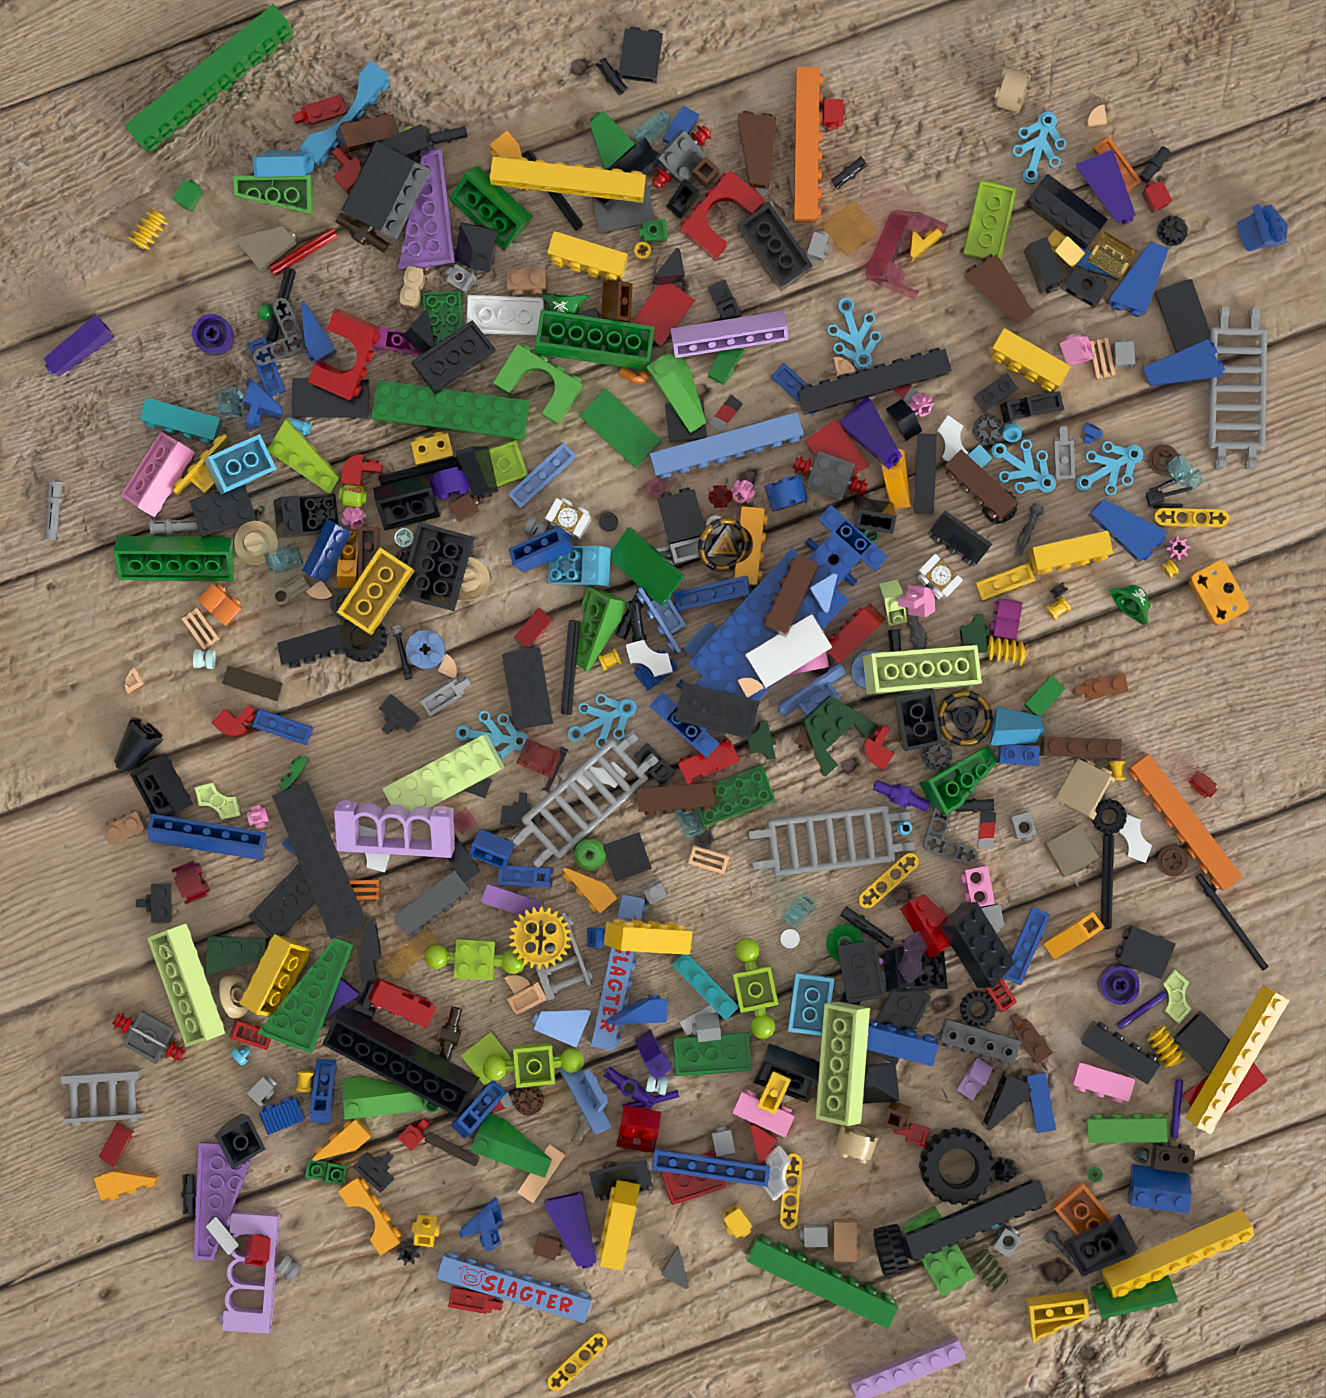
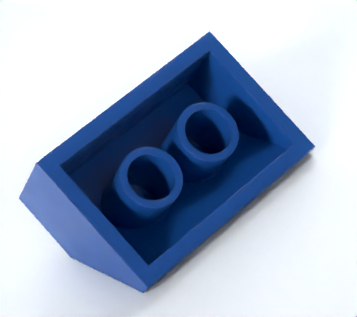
M1132 1164L1128 1204L1134 1207L1189 1214L1192 1195L1190 1174Z

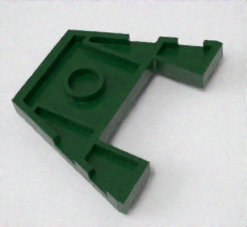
M830 695L802 720L809 743L812 744L815 752V759L821 768L820 772L825 777L838 766L827 752V749L841 735L854 725L862 737L867 738L878 727L877 724Z

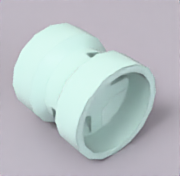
M401 528L395 533L394 539L398 546L408 549L412 547L415 536L409 529Z
M195 649L193 667L214 669L216 662L215 650L205 652L201 649Z
M649 1073L646 1092L652 1093L655 1091L660 1095H665L668 1076L663 1075L658 1078L655 1088L656 1080Z

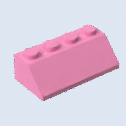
M160 431L120 496L155 517L161 510L166 498L171 494L174 484L181 478L184 469L192 461L195 452Z

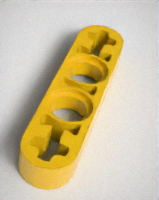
M1162 508L1154 513L1153 520L1158 526L1219 528L1227 525L1229 514L1225 510ZM1164 512V516H1171V512H1173L1172 519H1165L1163 522H1161V519H1158V515ZM1180 512L1184 513L1187 517L1184 523H1180L1177 520V514ZM1198 513H1203L1206 517L1205 522L1202 524L1196 521ZM1209 513H1212L1211 517H1217L1221 514L1224 520L1221 521V524H1219L1218 520H1211V524H1209Z
M906 853L861 892L858 897L860 906L868 909L878 903L917 868L919 864L918 857L913 853ZM906 857H914V865L906 866L905 869L908 871L905 873L898 864L901 862L903 866L907 862ZM893 869H899L901 872V877L897 880L892 879L890 876V872ZM882 881L886 883L887 888L884 892L880 893L876 890V884ZM872 888L874 893L879 895V897L876 899V897L873 896L870 899L871 904H863V896H870L872 892H870L869 890Z
M789 1153L788 1157L790 1160H792V1157H795L796 1161H799V1163L795 1164L794 1168L795 1171H798V1174L795 1172L787 1173V1169L791 1171V1163L788 1165L785 1173L786 1180L789 1176H795L797 1184L795 1186L787 1185L789 1189L781 1197L780 1223L785 1229L794 1228L798 1221L802 1159L797 1153ZM788 1195H792L796 1199L792 1206L785 1203V1198ZM784 1208L788 1210L795 1209V1212L791 1211V1218L794 1221H791L789 1225L783 1220V1218H787L788 1213L787 1210L783 1211Z
M602 1332L593 1333L549 1375V1388L553 1391L563 1389L607 1346L606 1335ZM594 1338H603V1345L597 1344L594 1347V1350L596 1351L594 1353L592 1348L589 1347L587 1344H590V1346H592L595 1343ZM581 1350L589 1351L590 1357L587 1360L579 1357ZM573 1363L576 1366L575 1372L568 1373L565 1370L566 1364ZM561 1370L564 1376L560 1379V1385H553L552 1378L558 1379L561 1376V1372H559Z

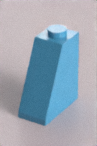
M269 150L253 157L254 177L305 176L313 172L314 160L312 159V152Z
M997 706L992 721L990 744L1036 743L1038 737L1042 736L1044 732L1042 717Z

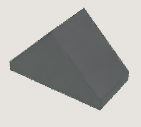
M676 1247L662 1270V1276L682 1288L688 1289L689 1283L680 1248Z

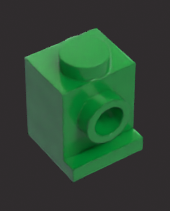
M666 219L643 222V227H639L640 238H644V242H667ZM650 228H656L657 231L651 233Z

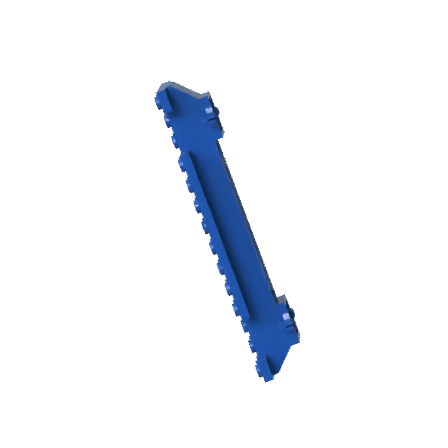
M832 505L818 518V521L831 534L824 542L818 545L810 537L804 543L813 550L808 559L819 564V568L809 588L832 574H838L835 586L845 579L853 587L854 583L858 580L849 573L860 559L872 570L876 571L888 558L882 550L855 528ZM793 548L790 549L688 662L689 665L702 675L694 685L759 701L773 685L771 684L765 688L747 659L746 654L779 635L766 629L763 619L766 612H771L773 608L771 604L775 593H780L782 587L779 585L783 576L787 577L790 571L787 568L791 559H795L799 555ZM830 555L837 556V565H831L828 562ZM834 587L829 612L823 613L810 590H808L792 626L812 614L821 630H823L849 599ZM752 678L760 682L764 688L746 697L737 680ZM681 679L676 684V686H678L681 690L683 688L682 685L684 684V681ZM661 692L649 707L707 758L719 743L705 731L707 728L674 720L679 702L675 704Z

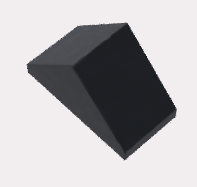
M683 179L666 207L681 219L698 199L700 190L686 179Z
M676 248L655 275L653 284L661 285L682 282L685 272L680 249Z
M424 311L402 335L422 354L434 347L428 311Z
M903 399L886 408L887 413L905 441L922 432L914 411Z

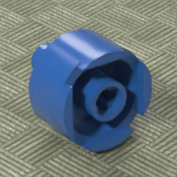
M800 474L790 478H783L778 480L779 482L777 483L774 482L764 486L772 512L808 500Z

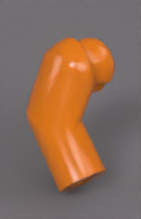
M625 367L619 372L620 376L637 384H645L649 378V375L644 371H640L639 375Z

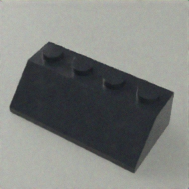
M1049 174L1044 177L1025 202V205L1085 249L1108 221L1105 216Z

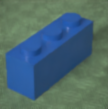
M327 519L302 571L315 579L327 583L352 532Z
M559 526L509 548L513 566L522 572H526L573 551L569 533Z

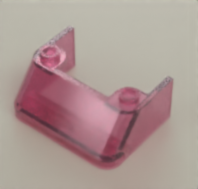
M894 210L888 217L865 270L866 278L875 284L915 300L919 291L902 284L905 273L902 267L894 264L896 256L908 229L914 232H921L926 227L934 231L938 228L944 234L948 224L920 212Z

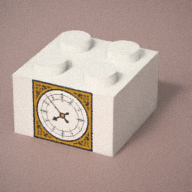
M556 498L545 518L546 521L555 527H561L569 535L581 540L591 522L589 512L581 507L575 509L572 507V502L565 498L561 500Z
M936 554L931 556L915 573L918 576L916 579L922 585H928L937 599L948 597L963 581Z

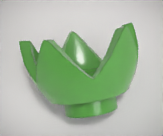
M582 839L576 844L573 861L587 872L595 871L606 862L607 856L601 840ZM588 851L593 853V857L590 859L586 857V852Z

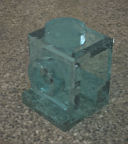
M228 386L227 389H219L216 411L224 417H242L243 393L238 388Z

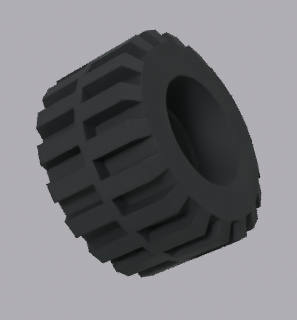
M348 619L343 621V625L350 626L351 635L359 628ZM382 622L374 631L373 642L367 649H358L353 645L354 648L346 650L347 653L345 655L354 661L370 662L373 659H377L380 654H383L384 648L387 646L388 635Z
M897 1223L875 1228L873 1231L878 1260L885 1277L909 1272V1259L905 1257L898 1236L902 1235V1231Z

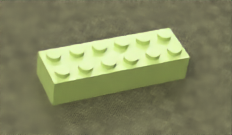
M977 645L873 653L862 656L867 695L926 690L930 688L973 686L982 683Z
M485 734L383 788V791L391 805L403 806L410 813L413 808L418 806L431 808L505 767L488 734Z
M187 924L148 937L150 948L185 1046L188 1047L225 1034L223 1022L220 1020L217 1005L210 992V986L205 978L204 969L200 964L197 949L194 947Z
M838 1001L824 1004L816 1119L845 1126L861 1123L870 1008Z

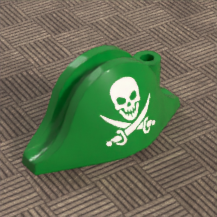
M542 293L541 297L547 301L548 311L577 315L582 303L589 298V295L568 296Z
M1130 585L1126 588L1114 587L1109 590L1117 606L1126 615L1143 626L1148 623L1147 611L1151 605L1148 603L1146 592L1141 587Z

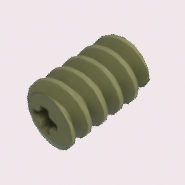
M982 1249L969 1262L974 1261L972 1269L979 1268L976 1274L983 1273L984 1275L981 1280L985 1281L988 1279L986 1287L993 1285L990 1292L995 1293L1008 1283L1009 1276L1007 1273H1003L1004 1269L1002 1267H998V1261H993L994 1256L989 1255L990 1251Z

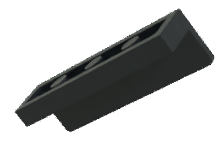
M643 138L608 170L621 169L626 173L639 171L647 176L660 164L656 159L659 153L652 149L646 138ZM595 197L597 202L607 210L619 201Z

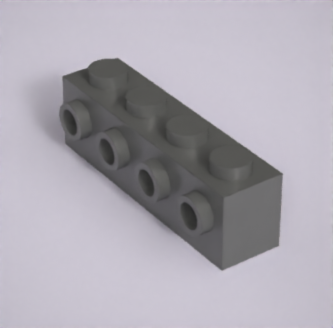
M455 870L393 918L407 936L413 935L414 937L423 930L421 927L426 923L430 925L438 919L437 915L442 911L446 913L454 907L452 904L455 901H462L469 896L468 892L471 889Z
M947 1018L944 1019L938 1039L940 1042H943L942 1046L951 1049L954 1046L960 1047L961 1052L967 1054L977 1052L980 1053L979 1057L988 1060L994 1057L998 1059V1063L1009 1065L1010 1062L1015 1064L1021 1041Z

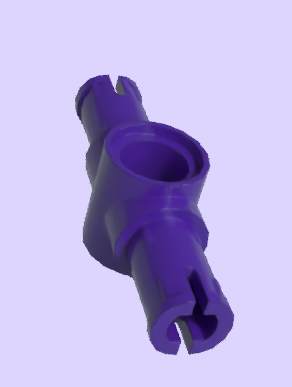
M876 780L873 790L888 796V799H891L890 802L905 808L906 806H913L923 811L928 810L930 802L915 795L912 789L898 783L897 785H890Z
M609 1066L606 1070L607 1072L603 1075L604 1078L617 1085L616 1088L621 1090L624 1096L631 1097L635 1101L636 1099L649 1109L653 1107L657 1098L644 1091V1088L639 1085L636 1079L629 1078L626 1075L623 1076ZM627 1083H633L635 1086L633 1093H629L626 1090L625 1086Z

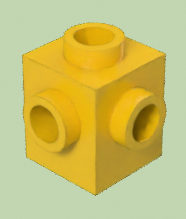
M417 1216V1222L412 1224L414 1245L434 1247L435 1236L439 1237L440 1225H437L436 1216Z

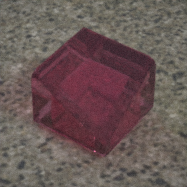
M468 807L453 816L454 824L461 834L478 823Z

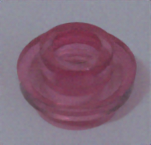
M653 478L647 483L646 490L650 496L657 498L664 494L665 484L661 479ZM653 485H658L660 489L653 491L652 487Z

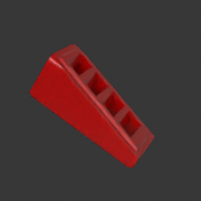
M1001 978L996 984L1000 983L999 987L993 991L992 988H985V990L995 1002L999 1011L1003 1013L1016 1004L1017 1001L1003 978ZM1003 990L1005 991L1003 994L996 998L997 994H999ZM1006 997L1010 998L1004 1003L1000 1004V1001H1002Z
M235 1019L229 1036L230 1039L264 1050L268 1049L271 1038L265 1036L263 1044L259 1043L261 1034H257L256 1040L252 1041L255 1030L259 1031L262 1027ZM243 1026L241 1035L238 1036L239 1027ZM249 1028L251 1030L248 1039H246L244 1037L247 1029Z

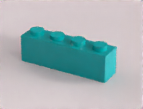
M150 398L145 399L140 420L145 422L144 426L155 429L156 426L163 428L162 431L171 434L177 431L181 433L182 437L189 439L195 436L200 438V442L211 444V441L214 442L219 436L223 420L218 417Z
M680 954L671 963L725 1020L739 1008V1005L690 954Z

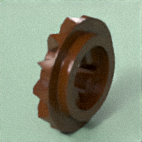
M1162 444L1151 450L1148 462L1150 468L1156 474L1167 475L1177 468L1179 456L1173 447ZM1160 455H1162V457L1170 456L1168 460H1166V465H1164V463L1157 464V462L1160 460Z
M1167 846L1160 851L1157 857V866L1162 873L1168 876H1178L1188 866L1187 854L1178 846ZM1174 854V859L1179 861L1180 864L1176 863L1170 866V863L1165 858H1171Z
M536 1086L521 1087L516 1090L513 1096V1104L521 1114L534 1115L541 1110L544 1104V1096L542 1091ZM526 1092L530 1098H537L531 1102V1108L527 1103H521V1101L526 1099Z

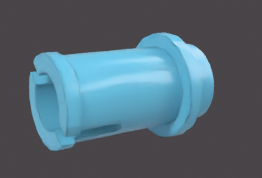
M292 417L288 418L297 431L302 432L303 435L310 434L312 423H309L308 420L301 421Z
M902 820L897 824V831L901 835H908L912 831V825L909 821ZM906 824L908 826L907 831H903L902 825Z

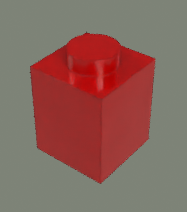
M824 99L823 127H827L830 130L842 127L844 99Z
M1153 181L1145 186L1146 189L1141 193L1151 213L1168 206L1172 202L1162 181L1158 183Z
M262 1234L252 1235L246 1241L244 1264L263 1267L269 1261L271 1238L264 1237Z

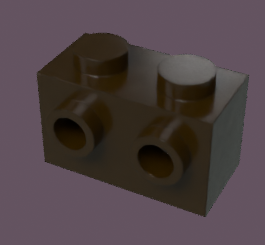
M1171 1142L1153 1143L1150 1166L1159 1170L1192 1174L1195 1150L1190 1148V1145L1178 1143V1146L1171 1145Z

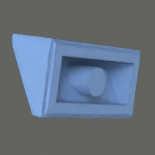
M708 621L683 647V650L693 658L718 629Z

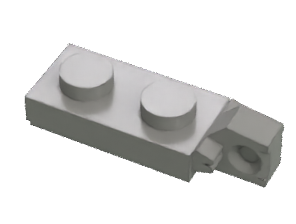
M1067 426L1059 427L1058 437H1054L1053 442L1055 479H1075L1074 440H1072V436H1068Z
M466 675L459 679L455 677L420 698L419 702L430 717L461 698L465 692L464 689L470 686L471 682Z

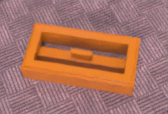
M349 880L350 884H376V888H352L354 892H376V895H355L357 900L380 899V880Z

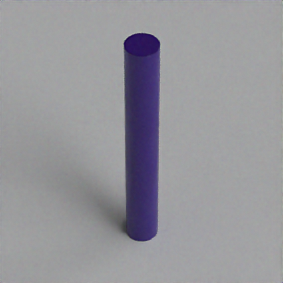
M1164 991L1160 992L1116 1023L1117 1026L1122 1030L1167 998V994Z
M1179 1079L1175 1081L1171 1138H1178L1183 1090V1080Z
M678 1090L667 1092L665 1095L653 1096L657 1098L654 1104L680 1097ZM639 1100L622 1105V1107L627 1105L638 1108L646 1106Z

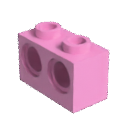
M1072 334L1065 337V341L1060 343L1066 364L1079 365L1095 359L1089 338L1086 336Z
M983 865L963 869V874L960 876L962 885H966L967 893H964L965 902H976L974 894L977 891H981L983 899L978 902L980 907L995 904L988 866ZM974 872H977L980 876L979 881L976 883H972L970 880V876Z

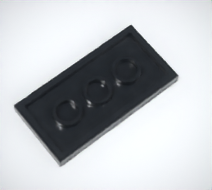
M1192 279L1155 292L1176 353L1207 339L1210 342V329Z
M472 320L411 362V365L435 394L493 354L496 349Z
M292 378V417L369 419V380L361 379L359 385L362 387L359 395L351 400H347L308 382L309 378Z
M684 682L674 720L750 739L759 701Z
M300 863L248 916L271 939L274 934L283 936L315 903Z
M922 991L890 992L876 1021L882 1025H895L901 1030H915L931 996ZM868 1050L891 1063L896 1062V1065L900 1059Z

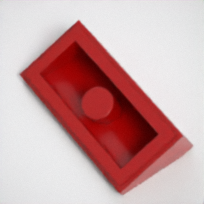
M538 608L514 637L529 649L553 619Z
M117 1122L98 1157L110 1166H116L134 1131Z

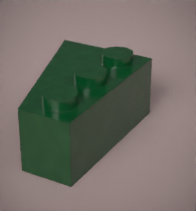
M208 936L206 975L261 960L268 948L269 938Z

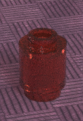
M1196 771L1188 781L1191 785L1190 787L1203 798L1207 796L1211 798L1218 790L1216 788L1217 783L1203 772Z

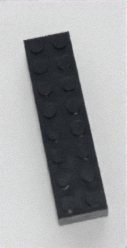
M304 782L273 795V800L330 939L366 925V920L309 782Z
M342 1005L335 1016L322 1045L457 1117L461 1114L480 1078L345 1005Z

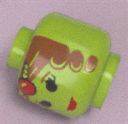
M345 484L340 487L339 501H341L344 507L360 508L362 503H366L368 492H364L363 485Z

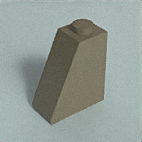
M284 226L235 239L261 273L298 245L295 242L296 235L290 228L286 230Z

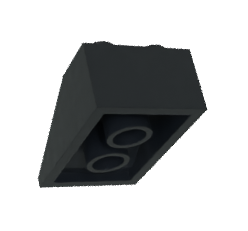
M930 688L895 696L897 727L900 745L904 751L942 744L934 689Z
M1003 1071L982 1121V1125L986 1130L991 1131L1024 1102V1099H1028L1031 1088H1029L1030 1084L1026 1080Z
M1120 1213L1102 1220L1064 1240V1244L1082 1277L1132 1257L1138 1249Z

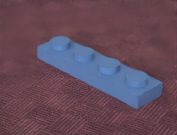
M565 443L561 444L508 495L522 509L573 462L577 456Z

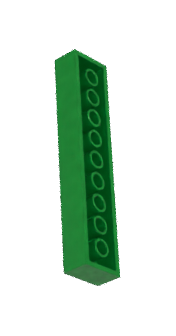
M272 4L124 126L146 152L155 150L159 146V142L173 135L176 128L187 124L192 115L199 114L203 110V106L208 102L212 103L215 101L220 92L231 88L236 79L243 78L247 74V70L252 66L256 67L262 62L264 56L275 52L280 43L287 42L292 37L291 34L294 33L289 22L277 7Z

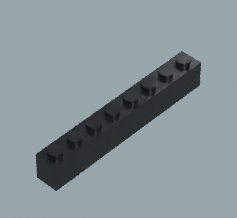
M934 348L925 355L916 353L910 356L911 359L903 360V358L893 360L890 365L885 366V363L874 366V369L869 371L865 368L856 371L855 375H840L834 381H830V379L822 380L817 386L812 387L811 384L802 386L797 395L803 416L864 399L866 396L871 397L950 374L952 369L946 349Z
M1031 1179L898 1237L905 1257L914 1261H920L925 1258L926 1254L939 1253L945 1246L952 1247L959 1244L961 1239L968 1240L976 1236L975 1233L990 1231L992 1226L996 1224L1004 1225L1009 1222L1008 1219L1023 1217L1026 1215L1025 1212L1039 1210L1042 1208L1041 1205L1048 1202L1040 1180Z

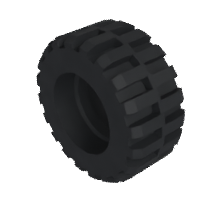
M958 1127L952 1128V1130L944 1129L938 1135L935 1133L931 1136L932 1139L926 1142L925 1149L920 1154V1174L926 1187L935 1197L952 1205H957V1203L965 1205L968 1204V1201L972 1200L974 1202L978 1200L977 1197L981 1194L984 1195L987 1192L986 1188L988 1186L991 1187L993 1182L991 1180L992 1176H995V1161L990 1148L977 1134L964 1128L963 1130L958 1129ZM955 1148L968 1151L975 1162V1169L971 1177L959 1184L947 1182L939 1171V1162L942 1156Z

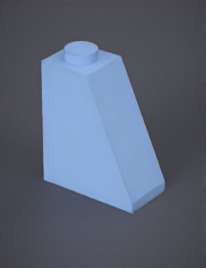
M591 1009L542 1010L540 1014L536 1013L532 1024L535 1025V1031L577 1047Z

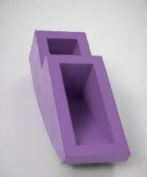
M489 883L486 886L481 903L518 915L520 914L524 917L526 916L525 910L532 913V907H535L536 911L539 912V908L543 903L534 898Z

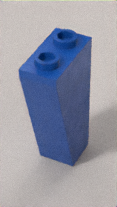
M1150 242L1110 296L1107 304L1111 305L1112 309L1118 311L1122 309L1129 311V314L1132 316H1143L1147 312L1169 248Z
M1207 339L1145 366L1143 370L1151 387L1219 378L1223 376L1222 371L1225 368L1222 361H1217L1215 353L1218 352L1214 342L1210 343Z
M1105 499L1088 514L1104 531H1108L1109 535L1137 562L1146 561L1153 554L1151 550L1155 546L1159 547L1166 540L1164 536L1168 533L1164 529Z

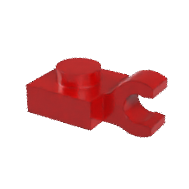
M424 1117L416 1127L411 1123L398 1136V1139L412 1151L425 1137L422 1131L429 1125L430 1121Z
M910 1123L909 1128L904 1127L902 1132L893 1130V1132L906 1136L905 1142L925 1147L930 1128Z

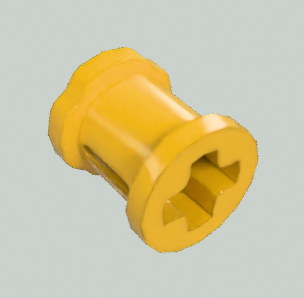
M1060 596L1051 606L1047 605L1045 609L1049 616L1056 621L1058 616L1065 611L1071 610V607Z
M615 648L612 652L605 655H598L604 671L617 663L619 665L622 664Z
M1125 761L1108 762L1112 772L1111 775L1115 781L1126 780L1123 771Z
M297 1071L298 1087L295 1088V1091L312 1092L311 1082L314 1072Z

